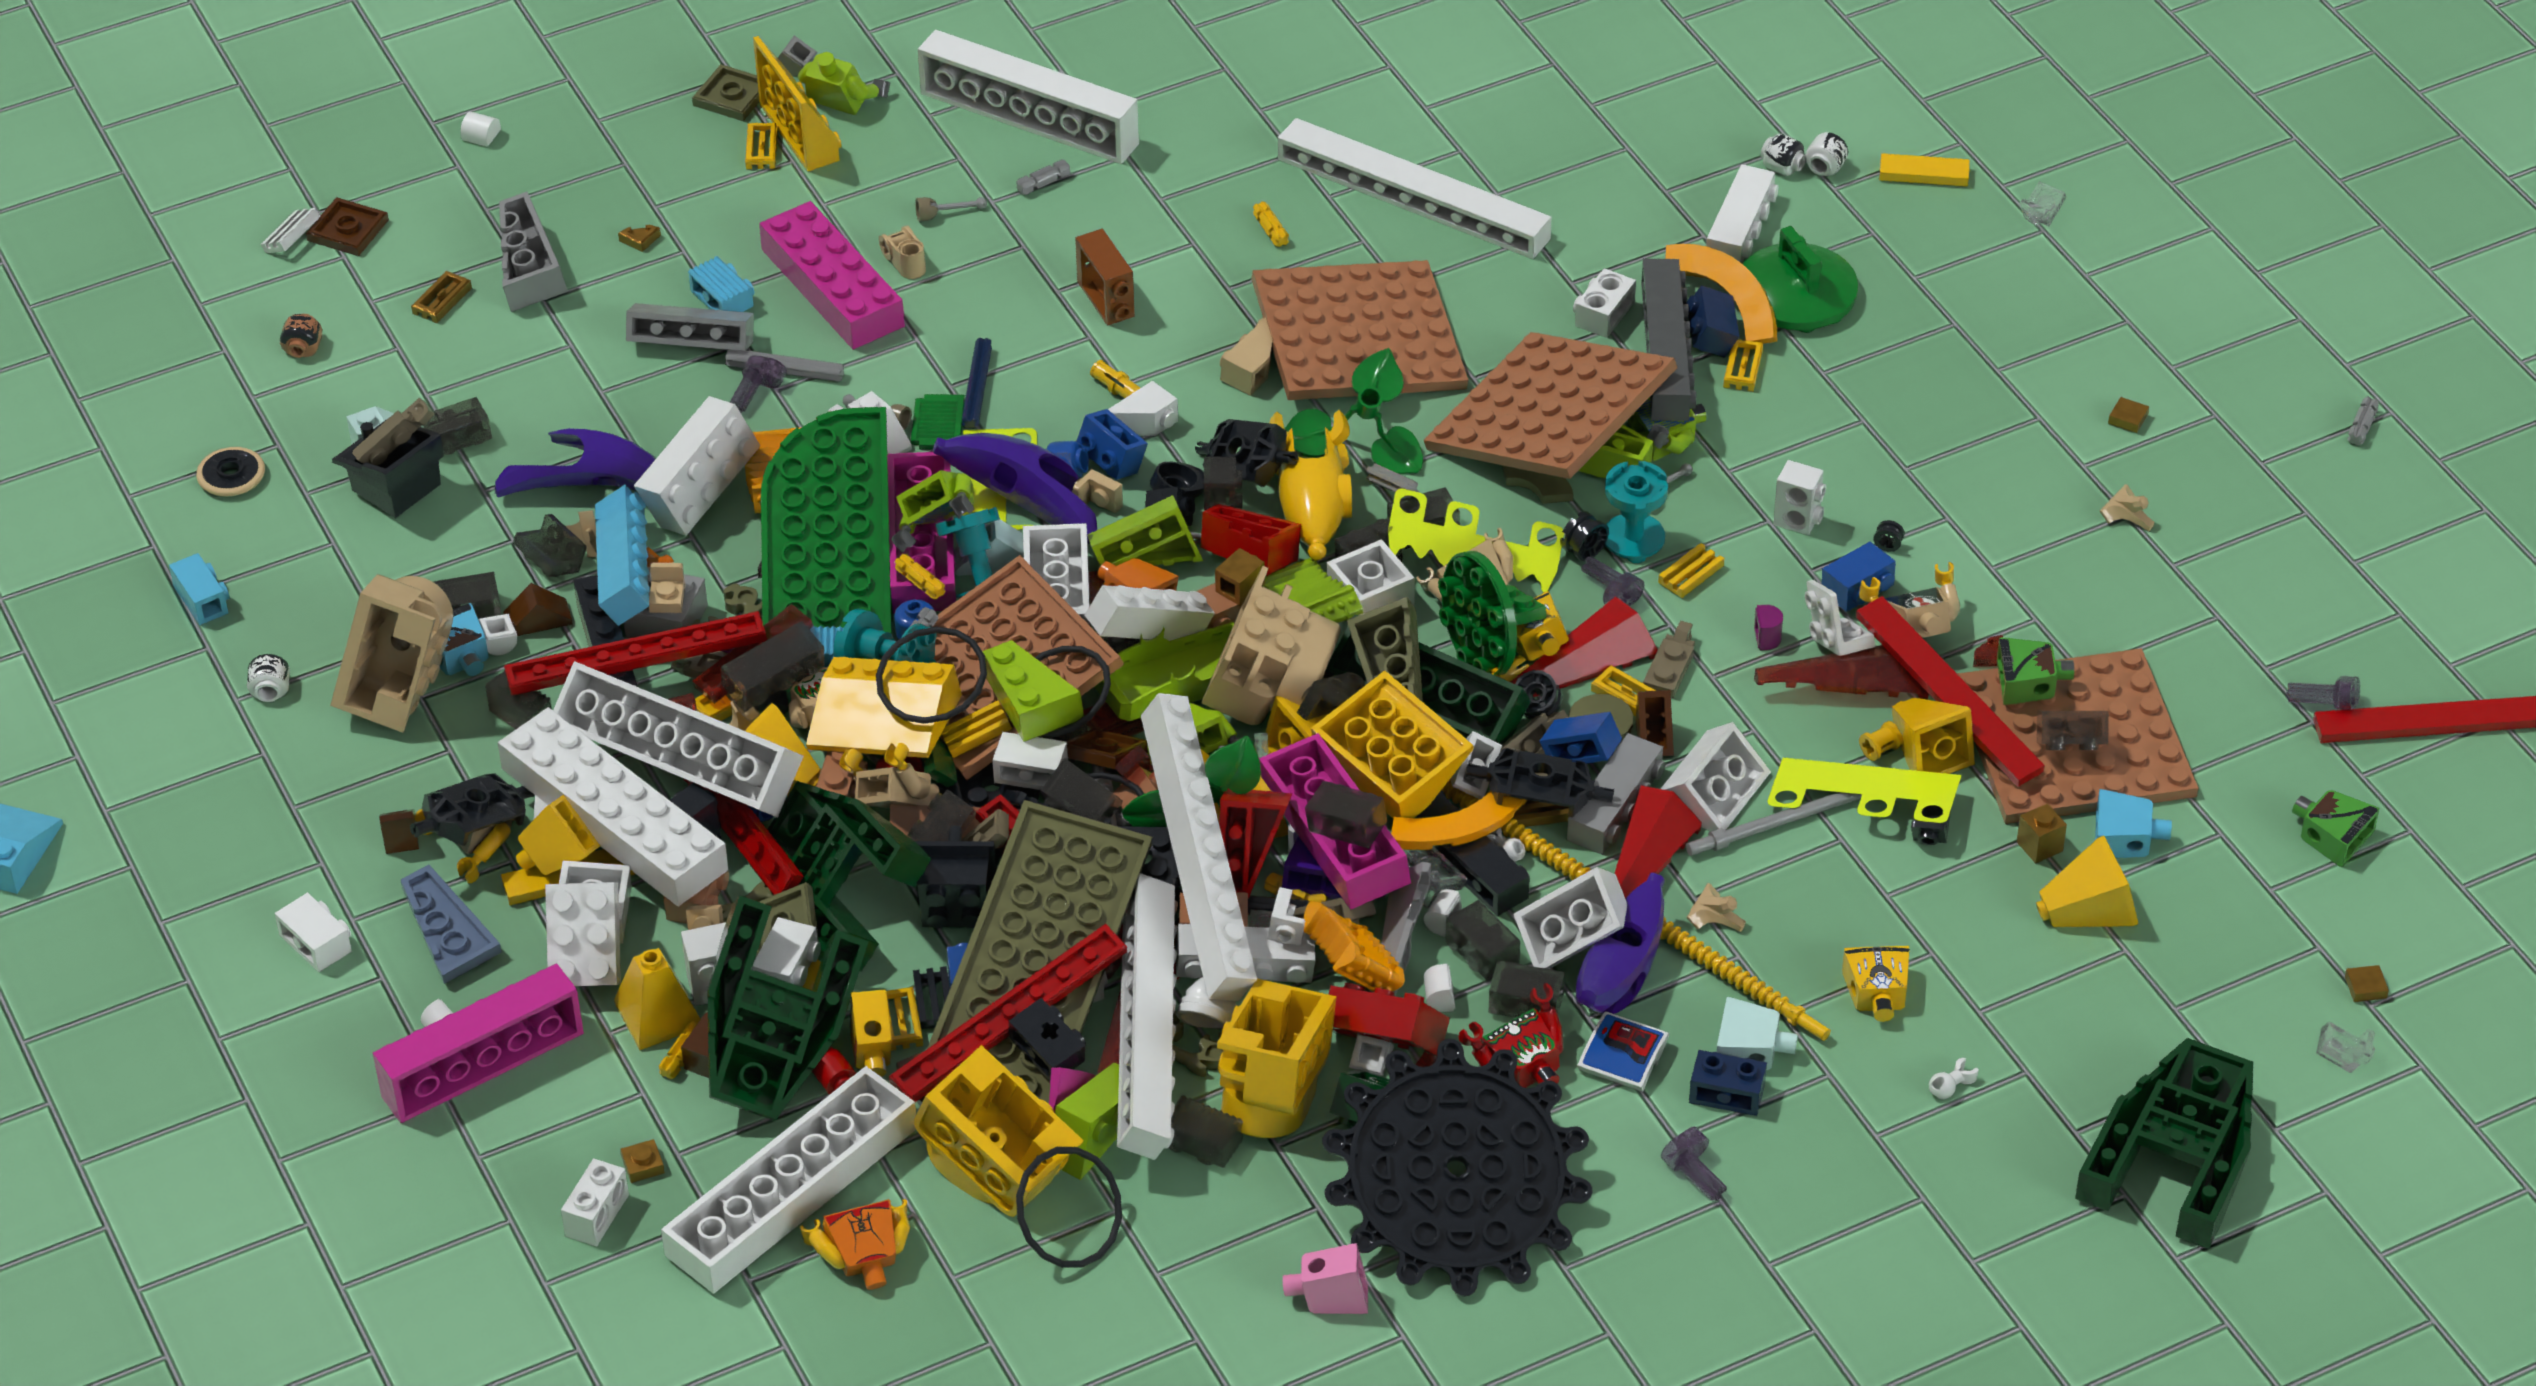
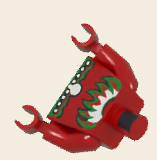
M1548 983L1543 985L1546 999H1540L1537 996L1535 987L1530 992V1000L1535 1005H1539L1541 1011L1538 1012L1533 1008L1483 1036L1482 1026L1477 1022L1469 1024V1029L1473 1032L1474 1038H1471L1465 1029L1459 1032V1041L1465 1046H1472L1473 1050L1471 1053L1480 1067L1486 1065L1495 1052L1506 1049L1513 1052L1517 1058L1514 1078L1520 1086L1526 1088L1535 1082L1540 1084L1543 1081H1553L1558 1084L1560 1077L1555 1071L1560 1067L1559 1055L1564 1049L1563 1030L1555 1007H1551L1549 1003L1553 997V989Z

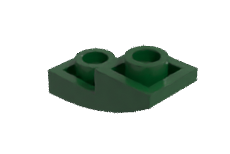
M939 737L929 758H923L925 762L924 769L925 773L930 774L931 779L948 788L957 783L956 769L947 745Z

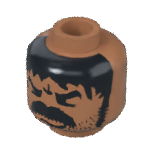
M294 314L288 317L280 335L282 349L288 355L296 358L313 356L318 350L322 338L323 329L321 324L309 314Z

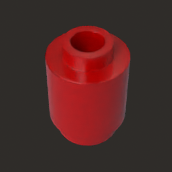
M832 1047L828 1049L812 1071L829 1095L856 1074L842 1053Z

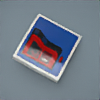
M1605 1011L1582 1053L1577 1065L1578 1069L1643 1092L1654 1065H1658L1669 1038V1033Z

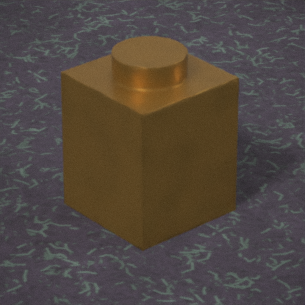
M1239 548L1215 569V592L1241 606L1262 566H1264V562L1257 556L1251 555Z
M2047 803L2020 815L2017 843L2036 864L2063 852L2067 824Z

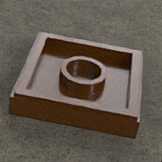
M336 197L306 232L307 241L360 256L389 221L388 212Z
M1096 728L1065 741L1067 742L1068 758L1112 769H1117L1148 754L1147 740Z

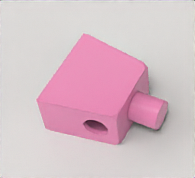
M1357 1243L1305 1253L1302 1256L1301 1273L1283 1275L1285 1297L1305 1295L1308 1309L1312 1313L1368 1314V1281Z

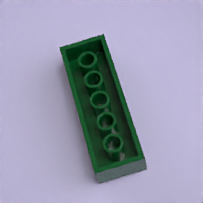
M1348 626L1325 672L1334 683L1358 692L1368 683ZM1419 642L1423 703L1465 738L1474 731L1502 745L1512 737L1531 702L1525 690L1518 685Z

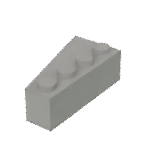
M528 192L499 201L500 229L502 232L501 249L503 254L502 285L511 312L568 292L559 263Z

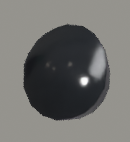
M1173 461L1162 462L1156 467L1150 479V486L1152 490L1179 487L1195 498L1208 489L1210 478L1204 471L1190 464Z

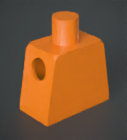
M1133 558L1117 566L1106 561L1098 570V578L1105 581L1104 585L1106 586L1122 585L1133 588L1147 587L1159 590H1177L1178 575L1140 559Z

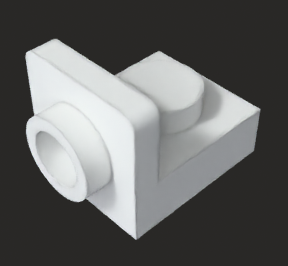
M1279 887L1267 939L1300 946L1305 919L1294 917L1296 905L1290 904L1292 890Z

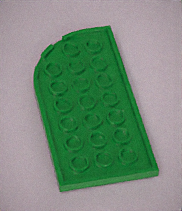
M886 407L847 408L818 415L816 420L800 429L796 428L780 443V448L773 456L771 462H768L761 485L762 623L767 641L763 642V647L791 646V627L794 625L796 627H806L808 625L810 628L812 626L817 628L819 626L823 628L826 626L829 628L841 626L844 628L847 622L842 620L854 609H864L875 613L882 623L883 631L892 634Z

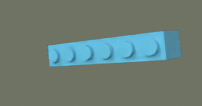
M626 485L595 504L598 604L617 626H620L649 607L650 592L648 585L649 570L647 568L648 553L646 549L648 538L645 530L647 521L644 510L646 504L637 492L632 493Z

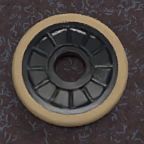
M243 447L222 448L210 453L201 461L197 468V481L205 491L213 495L236 496L252 490L260 483L265 474V464L263 459L250 449ZM228 469L238 470L234 474L227 475L223 473Z

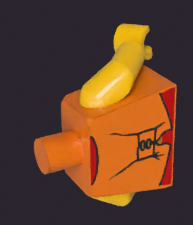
M890 1199L826 1215L823 1219L824 1231L819 1219L814 1220L815 1228L807 1230L803 1225L800 1226L806 1245L813 1246L816 1252L835 1269H843L846 1276L862 1273L867 1290H874L887 1284L883 1268L895 1264L896 1255L904 1249L910 1230L907 1216V1200L902 1199V1205L899 1207L892 1206Z

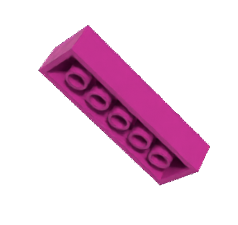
M811 201L759 223L762 251L852 350L905 327L903 300Z
M933 452L888 454L890 587L893 614H895L900 604L908 600H923L930 603L935 611H943L956 602L954 533L939 537L935 526L937 523L916 525L914 532L911 534L916 539V542L912 547H907L903 553L891 540L900 531L899 525L903 517L896 496L940 470L951 472V464L942 456L936 455ZM953 516L945 521L953 520ZM902 554L909 555L915 560L914 562L919 563L934 575V578L944 583V595L938 599L929 597L925 593L926 591L919 589L906 576H903L895 569L896 558H900Z
M1319 733L1259 758L1262 779L1273 792L1293 793L1284 816L1350 910L1411 884L1407 855Z
M556 963L484 999H480L470 1006L449 1014L437 1022L418 1029L404 1038L383 1046L381 1049L373 1052L382 1099L401 1124L584 1034L576 987Z

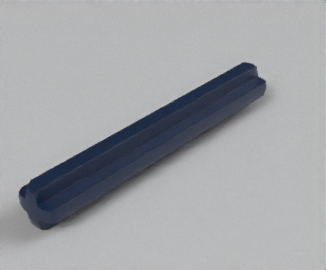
M978 338L975 341L962 414V426L966 429H975L979 425L992 350L989 338Z

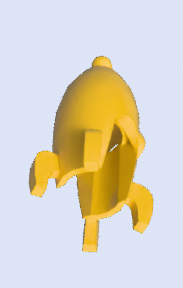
M1340 410L1334 413L1332 430L1329 431L1325 427L1326 449L1324 457L1301 458L1298 456V460H1295L1297 461L1295 465L1283 463L1275 473L1279 476V497L1285 519L1301 524L1300 541L1309 546L1308 554L1310 558L1317 561L1325 557L1327 553L1325 545L1336 534L1342 519L1352 518L1351 475L1344 474L1343 472L1349 465V457L1345 444H1342L1348 438L1350 429L1345 415ZM1276 411L1270 418L1269 423L1277 424L1284 428L1282 415ZM1292 428L1287 432L1286 451L1290 452L1295 451Z

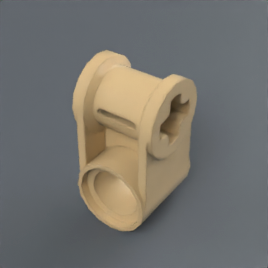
M908 225L903 226L899 232L888 236L886 234L879 236V245L883 255L894 265L901 276L907 279H916L925 274L924 245L914 235Z

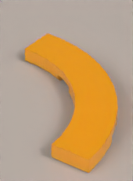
M1696 244L1666 245L1665 259H1679L1680 271H1685L1686 276L1709 279L1733 296L1743 319L1745 341L1763 344L1777 342L1775 313L1766 295V291L1757 278L1742 263L1720 250Z
M1490 790L1478 802L1447 815L1428 818L1394 817L1391 834L1404 850H1430L1435 845L1450 843L1452 846H1458L1487 836L1501 828L1514 817V813L1527 800L1504 796L1502 805H1498Z

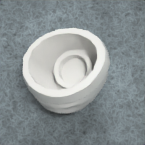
M1202 977L1186 990V995L1181 998L1176 1015L1182 1022L1191 1026L1223 1029L1225 1022L1231 1021L1236 1002L1208 999L1204 978Z

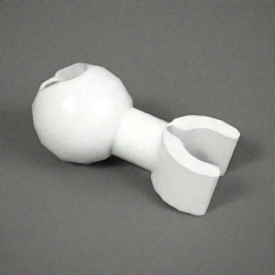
M1501 828L1487 835L1497 846L1503 847L1515 863L1524 858L1525 846L1519 839H1506L1502 836Z
M1960 1058L1956 1061L1954 1071L1951 1073L1940 1072L1932 1076L1929 1081V1091L1937 1096L1938 1099L1950 1098L1956 1090V1085L1959 1083H1974L1977 1080L1979 1069L1964 1070L1966 1058Z

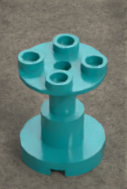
M1638 461V465L1628 466V462L1617 464L1606 475L1605 495L1609 503L1620 510L1621 515L1613 517L1606 523L1609 528V535L1604 547L1620 557L1627 558L1632 563H1642L1646 557L1659 552L1665 544V531L1662 524L1649 515L1651 511L1660 508L1667 500V476L1660 467L1646 461Z
M997 507L961 516L960 519L954 518V520L948 522L944 521L935 524L939 537L952 533L955 534L961 557L968 556L976 586L993 575L986 550L992 547L985 524L1000 520ZM969 591L957 594L956 598L963 597Z
M854 609L842 620L847 622L843 631L837 630L834 640V657L881 660L882 656L896 641H894L891 633L883 631L878 615L868 610ZM919 623L914 624L905 631L901 638L915 630L931 627ZM937 633L914 638L900 646L889 659L924 663L936 662L934 656Z

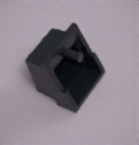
M385 421L374 429L372 423L364 422L360 426L362 437L332 458V463L347 469L352 491L396 518L441 485L439 460L444 457L441 435L435 431L420 427L411 434L407 442L393 450L382 464L377 466L367 462L363 464L353 455V450Z
M956 825L949 828L948 841H915L931 858L925 872L916 883L917 895L920 901L922 927L974 928L998 868L994 841H962V828Z

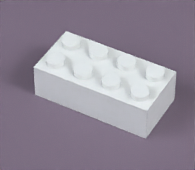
M708 396L635 483L634 487L661 528L686 536L759 449L760 444L735 404Z
M1086 523L1023 526L1024 559L1090 626V622L1085 616L1090 607Z

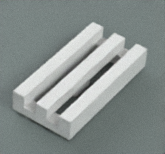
M311 208L309 211L308 209H303L302 211L295 210L260 244L265 253L286 251L319 219V213L315 208Z

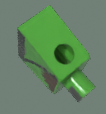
M1999 638L1997 667L2003 705L2051 699L2055 696L2057 680L2074 679V661H2055L2053 645L2051 643Z
M2329 790L2317 803L2304 796H2300L2293 806L2292 813L2304 819L2301 832L2303 841L2338 866L2343 867L2375 831L2380 808L2334 790Z

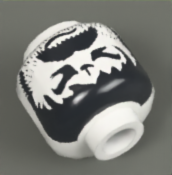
M1821 133L1808 147L1805 154L1806 163L1815 174L1822 176L1834 175L1847 160L1848 146L1840 136L1834 133Z
M1776 134L1774 137H1769L1761 149L1764 166L1785 177L1793 174L1795 171H1801L1806 163L1804 145L1785 134Z
M263 654L252 659L248 665L247 689L250 694L263 702H272L285 696L289 690L290 667L287 661L275 654Z

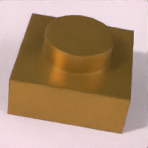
M654 1139L620 1149L621 1157L631 1183L665 1174L664 1164Z

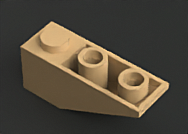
M1266 317L1261 318L1255 328L1248 334H1244L1231 350L1224 352L1220 359V380L1250 396L1268 379L1273 352V340Z

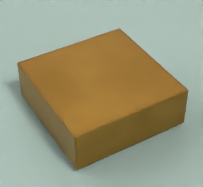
M2120 397L2109 415L2108 424L2137 433L2148 416L2150 406Z
M2380 965L2346 969L2345 979L2354 1002L2387 999L2389 990Z

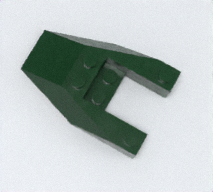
M797 781L784 801L778 818L775 817L767 830L804 876L799 885L807 882L813 888L818 939L821 943V950L825 951L827 941L836 930L869 941L860 967V972H862L867 962L872 958L879 943L836 896L837 892L847 880L848 874L859 859V856L863 853L884 876L912 887L916 885L921 875L925 872L931 858L915 841L864 802Z
M739 895L731 906L707 990L709 1098L775 1121L838 1038L851 999V992L854 990L869 941L836 930L827 941L811 991L752 969L772 907Z
M2186 1038L2159 1062V1066L2153 1072L2142 1076L2131 1091L2117 1098L2079 1172L2075 1199L2109 1211L2141 1146L2190 1163L2201 1169L2180 1209L2176 1237L2209 1249L2222 1224L2251 1149L2253 1061Z

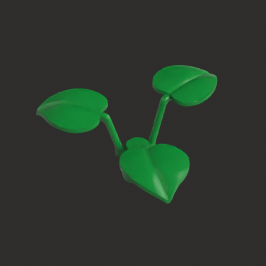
M1387 348L1367 357L1353 372L1352 387L1355 393L1358 394L1356 405L1350 407L1345 417L1348 421L1354 413H1357L1363 419L1369 420L1374 418L1376 420L1377 431L1381 438L1374 441L1371 447V458L1374 464L1381 465L1398 474H1414L1421 471L1423 464V454L1417 438L1411 431L1401 426H1394L1385 434L1382 426V414L1379 412L1382 402H1389L1397 398L1404 384L1402 372L1393 357L1391 349ZM1311 408L1302 410L1293 416L1285 430L1288 432L1292 428L1294 450L1309 457H1320L1325 455V427L1329 431L1333 427H1331V419L1326 413Z
M1244 736L1238 741L1214 751L1205 763L1206 777H1208L1213 802L1218 804L1219 810L1220 799L1228 788L1236 794H1246L1253 790L1260 780V759L1253 742L1248 736ZM1159 790L1150 791L1135 798L1122 810L1124 819L1133 827H1167Z

